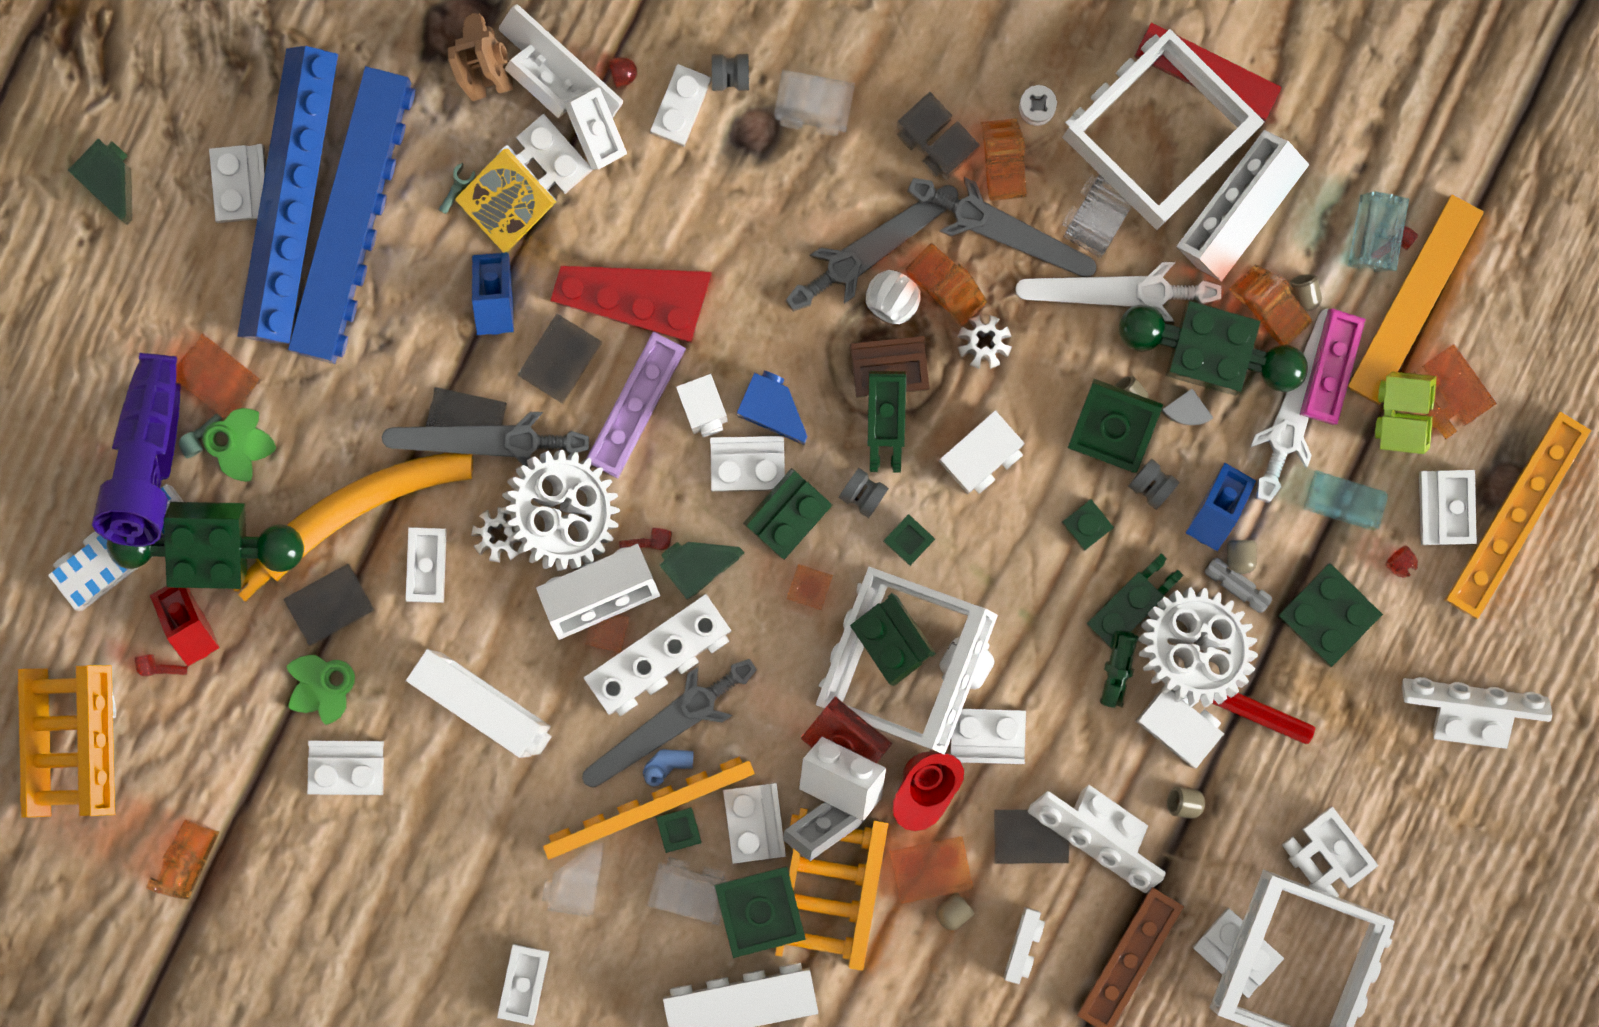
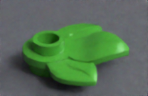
M249 408L236 409L224 421L211 423L204 430L202 437L206 451L212 456L218 457L222 472L235 480L243 482L252 480V461L265 458L276 450V445L270 435L256 428L259 421V412ZM218 432H223L227 435L228 442L226 445H220L216 441V434Z
M306 655L293 660L287 665L288 672L300 681L290 698L289 708L291 710L302 713L318 710L319 716L325 725L335 722L343 715L347 708L346 694L352 690L355 684V673L348 663L341 660L326 662L316 655ZM336 671L341 672L344 678L343 682L338 686L331 682V675Z

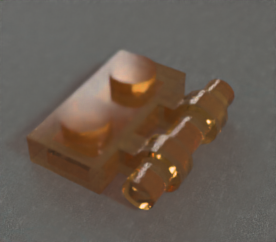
M1455 344L1422 366L1428 375L1437 376L1436 388H1438L1449 406L1442 410L1434 399V409L1429 410L1427 414L1428 416H1433L1432 428H1437L1445 440L1457 432L1449 420L1454 415H1457L1465 426L1497 404Z

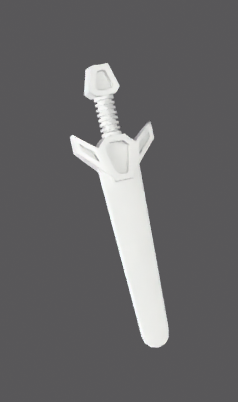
M1162 262L1148 276L1034 278L1020 280L1015 288L1016 294L1024 300L1129 307L1149 305L1162 314L1165 322H1175L1162 306L1172 298L1173 300L1175 298L1177 300L1179 298L1180 300L1183 298L1184 300L1186 298L1187 300H1190V298L1194 300L1195 298L1202 305L1221 300V286L1204 280L1199 285H1195V287L1194 285L1191 287L1190 285L1188 287L1186 285L1184 287L1183 285L1180 287L1179 285L1177 287L1176 285H1173V287L1169 285L1163 276L1176 262Z
M1328 309L1322 310L1319 314L1303 352L1308 363V373L1305 381L1297 389L1286 393L1273 427L1254 435L1250 446L1251 448L1269 441L1273 450V457L1269 461L1271 464H1268L1269 467H1267L1268 471L1265 472L1264 477L1257 480L1256 499L1269 503L1281 488L1278 478L1280 477L1279 474H1281L1280 471H1282L1281 467L1284 466L1285 457L1292 452H1296L1305 468H1307L1312 456L1303 437L1309 418L1300 415Z

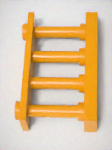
M112 665L76 666V678L48 679V668L18 669L21 818L51 816V805H79V816L115 815ZM76 693L77 715L49 716V694ZM77 730L78 752L50 753V731ZM78 767V790H51L50 768Z
M800 807L799 815L792 814L790 826L806 816L808 809ZM873 820L872 828L865 827L864 830L855 829L839 840L860 844L862 849L868 850L866 864L858 863V867L816 859L809 861L805 857H800V853L793 848L789 870L793 891L797 871L855 881V885L862 887L859 901L852 900V903L794 893L798 909L849 918L848 922L855 923L853 938L846 937L845 940L804 933L806 940L786 945L843 955L842 959L849 960V969L863 971L888 822ZM784 945L776 947L775 956H783Z

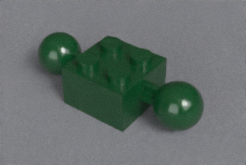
M1192 301L1185 305L1179 327L1166 324L1162 314L1149 305H1136L1129 308L1122 315L1119 322L1121 340L1132 350L1139 352L1150 351L1159 344L1173 348L1165 376L1234 396L1238 395L1242 390L1247 369L1261 373L1264 382L1270 388L1280 392H1289L1297 389L1305 381L1308 373V363L1304 354L1293 346L1279 345L1273 347L1268 352L1253 348L1261 321Z
M170 502L164 518V535H161L160 539L154 544L144 547H133L116 544L107 540L106 544L111 560L118 566L126 569L139 568L146 564L151 557H165L166 586L171 588L241 589L247 575V559H259L267 569L275 572H285L296 567L304 554L302 537L294 528L287 525L278 524L270 526L259 537L246 536L245 503Z

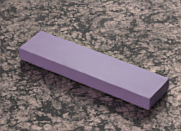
M654 331L652 332L587 458L592 459V466L596 468L602 467L604 472L617 479L619 478L686 351L685 347Z

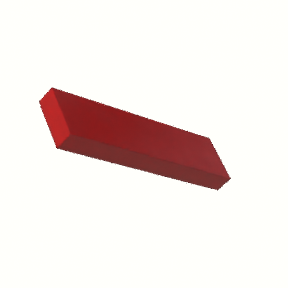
M1151 22L1134 57L1139 59L1144 54L1141 50L1142 46L1155 34L1161 38L1168 30ZM1178 36L1264 122L1266 121L1282 89L1281 86ZM1164 55L1151 65L1195 87Z

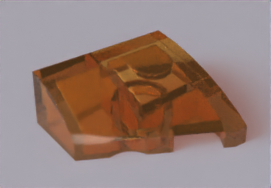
M185 819L174 841L163 856V867L157 880L151 877L146 888L170 897L190 899L220 832L198 821Z

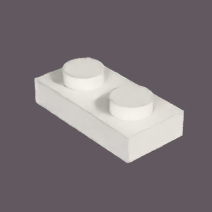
M677 64L650 133L685 147L711 83V77Z
M592 87L563 102L591 170L600 169L627 154L600 87Z
M408 527L406 602L444 603L447 529Z
M1024 907L1003 976L1006 981L1020 984L1021 977H1029L1034 957L1028 955L1032 941L1039 943L1045 921L1039 920L1041 915L1039 911Z
M517 944L512 945L497 1018L529 1025L535 1024L550 951Z

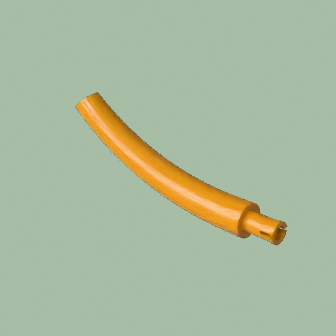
M441 453L387 467L333 492L289 522L287 526L294 528L302 537L304 557L332 533L355 518L386 502L428 487L472 480L474 456L473 454ZM256 559L257 561L247 570L242 588L233 590L240 592L238 595L247 602L271 577L278 582L288 571H271L263 566L259 559Z

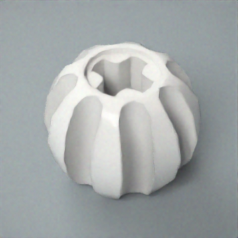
M886 270L877 274L871 280L866 292V304L870 311L880 319L891 324H902L908 321L916 313L921 301L920 290L916 283L906 275L894 270Z
M980 315L969 319L974 330L971 331L961 327L957 337L967 340L969 344L959 346L958 350L961 357L968 353L974 355L975 359L970 363L971 366L980 369V361L986 359L989 362L990 369L1000 365L996 358V353H1000L1005 357L1009 356L1012 347L1003 344L1001 340L1012 336L1008 326L1000 331L995 328V324L1000 320L999 318L990 315L989 324L985 325L980 321ZM989 334L992 336L993 339L990 343L992 349L987 346L982 349L977 347L979 341L977 335L986 337Z
M498 507V515L495 519L491 518L488 510L479 515V517L484 519L485 526L477 528L473 525L471 536L480 535L483 537L479 544L474 545L479 555L483 554L486 549L491 548L489 561L500 563V554L504 550L507 551L510 560L516 557L519 553L513 549V543L521 541L520 539L509 541V537L515 532L513 527L504 529V533L508 536L505 542L498 540L496 544L492 543L494 536L490 534L493 528L500 530L506 522L507 514L501 512V507Z

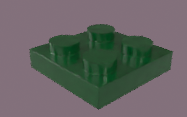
M1093 379L1068 449L1137 474L1163 404Z
M1328 563L1277 616L1329 667H1332L1383 614L1331 563Z
M787 866L714 885L733 958L806 940Z

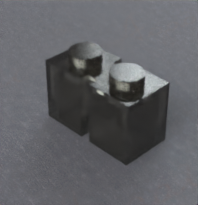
M929 92L897 121V128L900 130L897 136L908 149L913 150L916 147L924 154L925 158L922 160V163L935 177L941 174L947 180L979 150L980 144L958 121L931 146L927 144L951 122L950 118L953 116Z

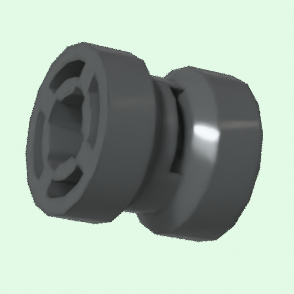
M712 54V91H724L727 87H735L738 91H749V54H737L734 58H726L723 54Z
M1151 459L1128 487L1135 493H1142L1147 497V503L1157 510L1180 482L1172 475L1166 476L1161 471L1160 465ZM1153 480L1156 481L1152 486L1149 485Z
M858 468L838 498L847 504H855L859 507L860 513L870 518L889 488L881 482L874 483L869 479L868 473ZM867 485V489L864 491L860 499H858L857 496L859 495L863 487Z

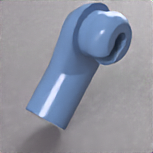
M659 750L644 767L643 776L645 782L650 786L656 787L664 782V779L674 768L693 769L694 751Z

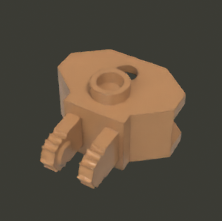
M472 13L465 17L466 19L463 21V38L455 40V46L448 48V61L457 83L472 101L487 97L486 87L495 85L498 93L512 90L513 77L505 70L508 63L506 47L502 42L496 40L494 30L490 26L485 25V19L480 13Z

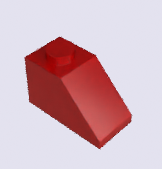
M165 586L150 595L167 640L187 667L206 658L210 653L220 648L209 622L189 588Z

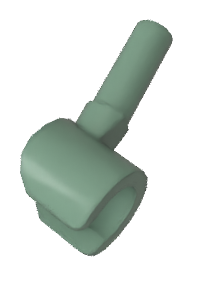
M463 163L458 164L454 168V184L439 208L445 214L449 211L455 198L475 179V171L472 172L468 180L458 178L464 167Z
M217 413L199 429L181 437L179 447L185 458H191L203 451L199 439L203 437L204 430L208 425L215 421H222V418Z

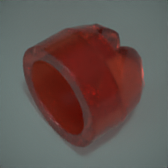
M624 57L609 60L615 88L630 85L637 76L635 63Z
M1405 545L1396 550L1387 559L1385 566L1397 577L1406 578L1411 576L1407 569L1411 567L1413 570H1417L1418 559L1415 553Z

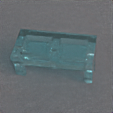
M1377 191L1360 195L1348 267L1357 269L1364 267L1373 268L1374 272L1397 271L1409 198Z
M1315 470L1303 509L1375 531L1380 527L1388 494H1386V491L1377 490Z

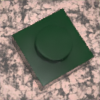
M1092 499L1061 522L1084 551L1114 528Z
M908 514L883 542L911 566L931 545L935 538Z
M692 807L656 817L666 853L702 843Z

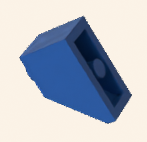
M509 252L472 255V305L477 335H498L514 332V307Z
M765 370L762 376L754 373L737 411V416L805 445L807 434L789 388L782 385L785 379Z
M1224 463L1196 510L1186 534L1218 551L1236 525L1256 480Z

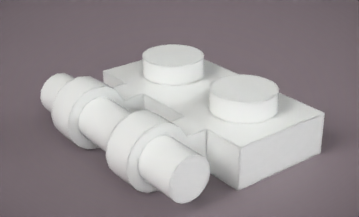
M542 114L516 137L525 148L520 154L516 155L508 145L497 153L498 155L503 149L508 148L549 194L548 189L555 183L566 194L592 171L589 164L545 114ZM533 159L547 173L539 180L526 166Z
M1329 807L1302 829L1310 839V842L1304 847H1301L1294 836L1282 844L1283 848L1290 855L1288 858L1294 868L1299 867L1311 882L1309 887L1336 897L1339 894L1331 884L1338 878L1350 889L1379 866L1333 807ZM1318 851L1331 866L1323 874L1310 858Z

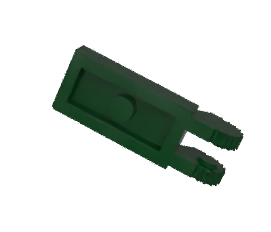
M869 371L867 444L870 446V472H878L880 467L879 446L893 447V455L891 456L893 473H901L902 447H905L906 371Z
M1162 553L1141 573L1137 572L1086 623L1111 649L1113 648L1115 632L1119 630L1131 632L1148 615L1147 613L1154 606L1158 605L1157 603L1164 598L1163 595L1184 576L1179 570H1176L1165 579V582L1158 589L1147 580L1165 564L1167 558Z

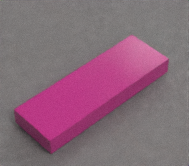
M1328 309L1300 415L1331 425L1338 424L1366 319L1336 309Z

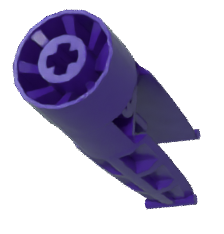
M139 353L140 361L133 373L113 440L112 449L118 450L112 479L106 480L100 485L92 521L95 532L113 543L144 547L154 544L161 537L168 498L160 487L162 480L168 479L170 476L180 409L181 384L176 383L177 356Z

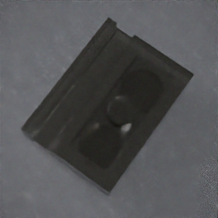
M556 313L517 375L556 401L564 404L602 345V341Z
M435 387L426 427L503 425L507 403Z
M349 563L284 598L309 646L318 643L375 611Z
M994 809L995 864L1069 863V841L1030 815L1028 809Z

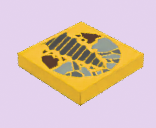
M508 148L503 149L455 198L456 202L503 253L508 252L557 202Z

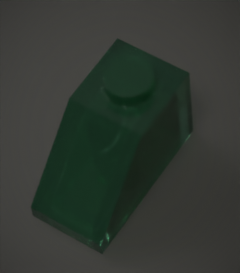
M98 138L68 171L113 214L128 225L132 221L131 168L124 162L128 155L113 141L106 145Z
M676 542L661 555L665 561L659 566L689 601L742 558L745 553L740 547L696 542H687L681 546L679 542Z

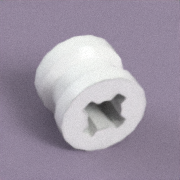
M1031 86L1025 90L1019 104L1020 116L1030 125L1040 126L1046 124L1051 120L1056 111V96L1046 86Z

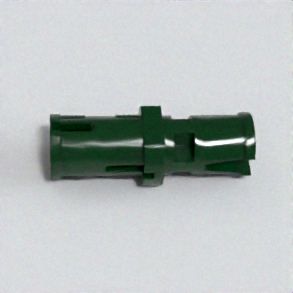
M1120 630L1115 632L1112 653L1104 667L1108 678L1105 681L1102 697L1100 698L1102 705L1115 708L1116 705L1122 708L1124 705L1123 700L1127 687L1126 680L1133 677L1134 669L1132 668V663L1139 636L1134 635V633Z

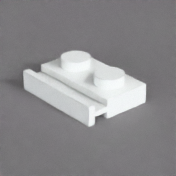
M242 145L209 149L215 221L217 223L257 219L266 171L264 145Z
M784 436L710 438L712 492L773 490L785 476Z
M1475 470L1420 471L1421 545L1477 544Z
M962 709L951 737L950 754L959 759L961 763L1025 764L1026 711Z
M308 741L307 794L383 795L384 741Z
M777 783L723 790L733 864L786 857Z
M1227 908L1192 947L1221 974L1224 972L1243 920L1230 908ZM1264 939L1242 992L1247 998L1284 960Z

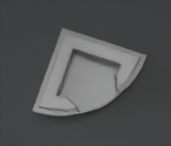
M1190 389L1162 409L1164 415L1170 420L1183 425H1201L1213 419V416L1193 389Z

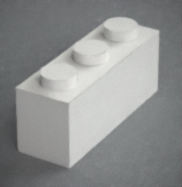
M638 544L621 548L608 557L596 562L586 563L578 570L564 576L551 578L545 584L536 587L548 620L559 640L661 596Z

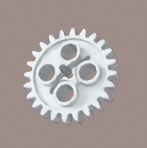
M564 450L555 452L553 457L547 451L540 454V460L535 456L528 459V467L522 465L516 469L520 478L513 477L507 481L514 491H507L502 494V497L511 502L509 506L501 508V512L511 515V520L506 521L503 527H513L515 530L509 537V541L520 539L522 544L517 552L520 554L530 550V563H534L542 557L544 569L552 567L554 562L557 571L566 569L568 563L572 569L581 567V560L585 564L593 562L594 557L592 553L599 555L605 552L601 542L609 543L614 539L607 530L617 528L619 525L610 519V515L620 512L619 508L610 506V501L618 497L616 493H607L606 488L612 483L611 479L601 482L599 477L602 474L603 468L600 467L591 471L592 459L590 458L578 463V452L569 454L567 459ZM543 479L548 480L552 484V496H548L543 491ZM578 489L586 494L587 504L585 507L577 501L576 492ZM531 499L538 502L539 504H543V506L538 507L532 505ZM560 504V510H559V509H555V508H550V507H553V506H555V505ZM561 511L573 513L561 517ZM535 514L540 515L544 519L545 529L543 532L539 531L534 525ZM575 514L588 515L590 517V521L588 522L586 519L579 517ZM570 524L575 526L579 532L577 542L569 537L568 527Z
M1190 587L1183 593V596L1177 590L1169 596L1170 600L1166 597L1162 598L1157 603L1158 607L1154 606L1147 613L1151 619L1145 620L1141 625L1147 633H1143L1138 639L1139 642L1148 645V647L1139 652V656L1150 659V662L1143 667L1144 671L1154 670L1156 672L1151 683L1154 684L1162 680L1165 683L1162 689L1163 695L1171 689L1176 691L1175 702L1177 703L1185 696H1188L1190 707L1198 703L1199 699H1201L1204 707H1208L1213 703V699L1219 705L1227 699V696L1232 698L1239 692L1238 687L1242 688L1249 682L1245 675H1250L1255 668L1248 662L1258 657L1256 652L1248 650L1249 647L1257 642V639L1246 636V632L1253 626L1252 624L1242 625L1240 623L1245 614L1244 611L1233 614L1231 610L1234 601L1231 600L1226 605H1222L1220 603L1221 593L1219 592L1212 599H1208L1206 588H1203L1197 596L1192 587ZM1176 620L1186 625L1188 633L1178 629ZM1211 627L1220 630L1223 639L1216 638L1212 633ZM1167 640L1176 645L1174 646L1168 644ZM1219 649L1227 650V651H1228V654H1227L1226 652H1224V651L1219 650ZM1173 655L1179 656L1183 660L1185 668L1175 664ZM1209 661L1218 666L1220 675L1211 671Z

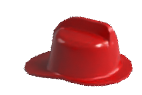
M934 750L914 755L907 762L903 770V782L893 801V815L896 822L904 829L910 831L925 830L936 824L964 780V768L961 761L952 754L945 753L944 755Z

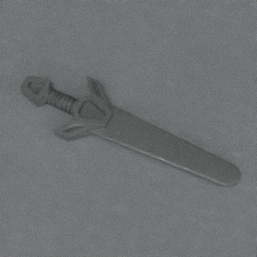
M964 177L968 197L956 200L955 197L953 199V196L949 197V194H942V191H936L933 182L930 180L913 178L907 192L918 202L932 201V203L935 202V205L938 203V206L942 205V208L945 207L946 210L948 208V211L951 210L956 223L939 230L941 233L951 237L971 230L1079 276L1090 277L1096 272L1097 266L1091 257L984 202L977 183Z
M946 185L938 189L939 192H943L942 194L946 193V195L949 194V197L953 196V199L954 197L956 200L958 199L959 194L953 186ZM932 201L917 202L841 251L819 248L810 256L828 261L827 271L811 281V284L808 283V286L797 285L787 297L786 303L793 312L809 307L814 295L817 296V293L820 294V291L823 292V289L825 290L832 283L845 285V304L854 298L857 280L860 275L946 211L945 207L942 208V205L938 206V203L935 205V202L932 203Z
M529 412L516 425L391 427L382 434L383 444L391 449L515 457L526 467H528L527 460L531 458L530 455L539 448H548L549 450L550 448L552 450L554 448L555 450L558 448L561 450L562 448L568 454L589 450V436L574 431H569L563 437L562 435H559V437L558 435H555V437L554 435L552 437L548 435L547 437V435L540 436L531 426L543 412Z
M750 659L732 664L729 675L726 674V677L723 676V679L720 678V681L717 680V683L714 682V685H710L711 687L707 688L697 686L699 666L687 675L684 694L586 768L582 776L584 784L593 788L601 785L702 719L722 723L730 718L731 714L713 710L717 696L720 697V694L723 695V692L726 693L725 690L729 691L728 688L732 689L731 686L734 687L735 683L746 684L757 670Z

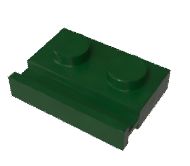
M791 468L743 524L778 556L785 560L833 504Z
M893 593L888 595V599L883 603H878L850 625L887 682L892 686H895L919 668L927 658L933 657L936 654L898 596Z

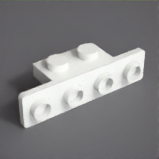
M516 4L509 10L499 26V31L517 46L521 52L508 62L505 70L557 118L567 112L563 102L592 87H600L613 118L623 104V100L519 5Z
M1422 677L1415 679L1404 678L1402 681V693L1405 703L1438 707L1433 727V737L1437 740L1507 749L1514 717L1550 722L1552 719L1549 698L1535 692L1522 694L1506 692L1498 687H1490L1488 689L1470 687L1460 682L1451 684L1438 683Z
M1088 785L1081 791L1074 808L1048 791L1030 805L1028 809L1030 815L1143 893H1147L1151 887L1154 888L1164 880L1165 871L1137 853L1148 825L1092 786Z

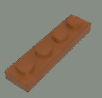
M1151 887L1076 1015L1095 1027L1115 1026L1183 910V905Z

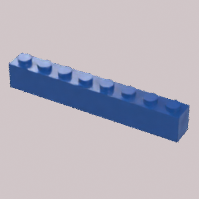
M309 46L286 48L237 337L272 344L290 343L338 54Z
M365 66L288 348L294 354L336 364L338 356L343 357L348 343V336L344 335L347 321L353 322L358 305V301L353 300L357 286H363L367 273V265L363 264L366 250H373L376 241L377 230L372 229L376 215H382L387 195L382 194L385 180L391 181L395 171L396 159H392L395 145L400 146L403 141L406 125L401 123L404 110H410L414 101L415 89L411 88L412 83L408 77Z

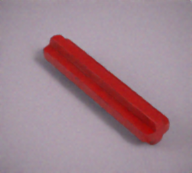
M1237 693L1232 698L1227 696V699L1219 705L1213 699L1212 704L1301 743L1309 744L1314 736L1315 727L1240 693Z

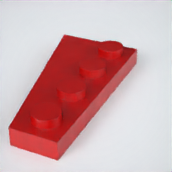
M560 266L550 301L692 343L712 272Z

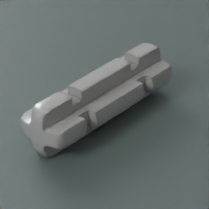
M1219 558L1212 559L1205 569L1207 576L1214 581H1221V586L1243 602L1246 600L1250 602L1249 606L1257 612L1262 613L1267 609L1272 601V597L1262 589L1258 591L1254 583L1243 575L1227 568L1228 565Z

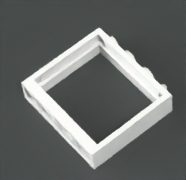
M1171 29L1161 38L1156 34L1142 46L1141 50L1144 54L1136 62L1132 58L1127 60L1115 73L1119 79L1111 87L1105 82L1091 96L1094 103L1086 111L1081 107L1078 108L1065 122L1069 128L1062 137L1156 230L1264 123ZM1164 55L1237 129L1160 205H1157L1084 131L1159 57Z
M868 567L863 583H858L857 585L858 596L853 609H850L845 616L843 623L844 632L841 640L834 646L831 652V666L826 678L822 679L819 687L822 689L816 705L945 755L998 615L980 606ZM887 587L968 616L923 734L842 704L864 649L863 644L850 625L875 605L881 604Z
M427 649L406 679L412 686L519 758L531 757V755L535 754L540 755L552 737L547 733L551 727L549 724L442 652Z
M1263 869L1209 1008L1218 1016L1248 1027H1292L1237 1006L1281 892L1284 890L1370 922L1329 1026L1354 1027L1357 1017L1360 1018L1365 1012L1368 1001L1366 993L1370 983H1374L1379 976L1381 970L1379 960L1384 948H1388L1392 942L1390 935L1395 921L1384 914Z

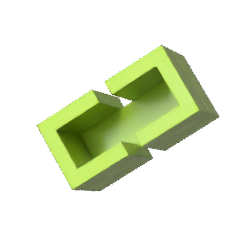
M1392 371L1386 376V381L1381 380L1378 401L1384 403L1383 409L1385 410L1384 416L1377 418L1375 438L1381 439L1380 449L1425 454L1430 449L1433 416L1395 411L1428 414L1429 410H1433L1437 376Z

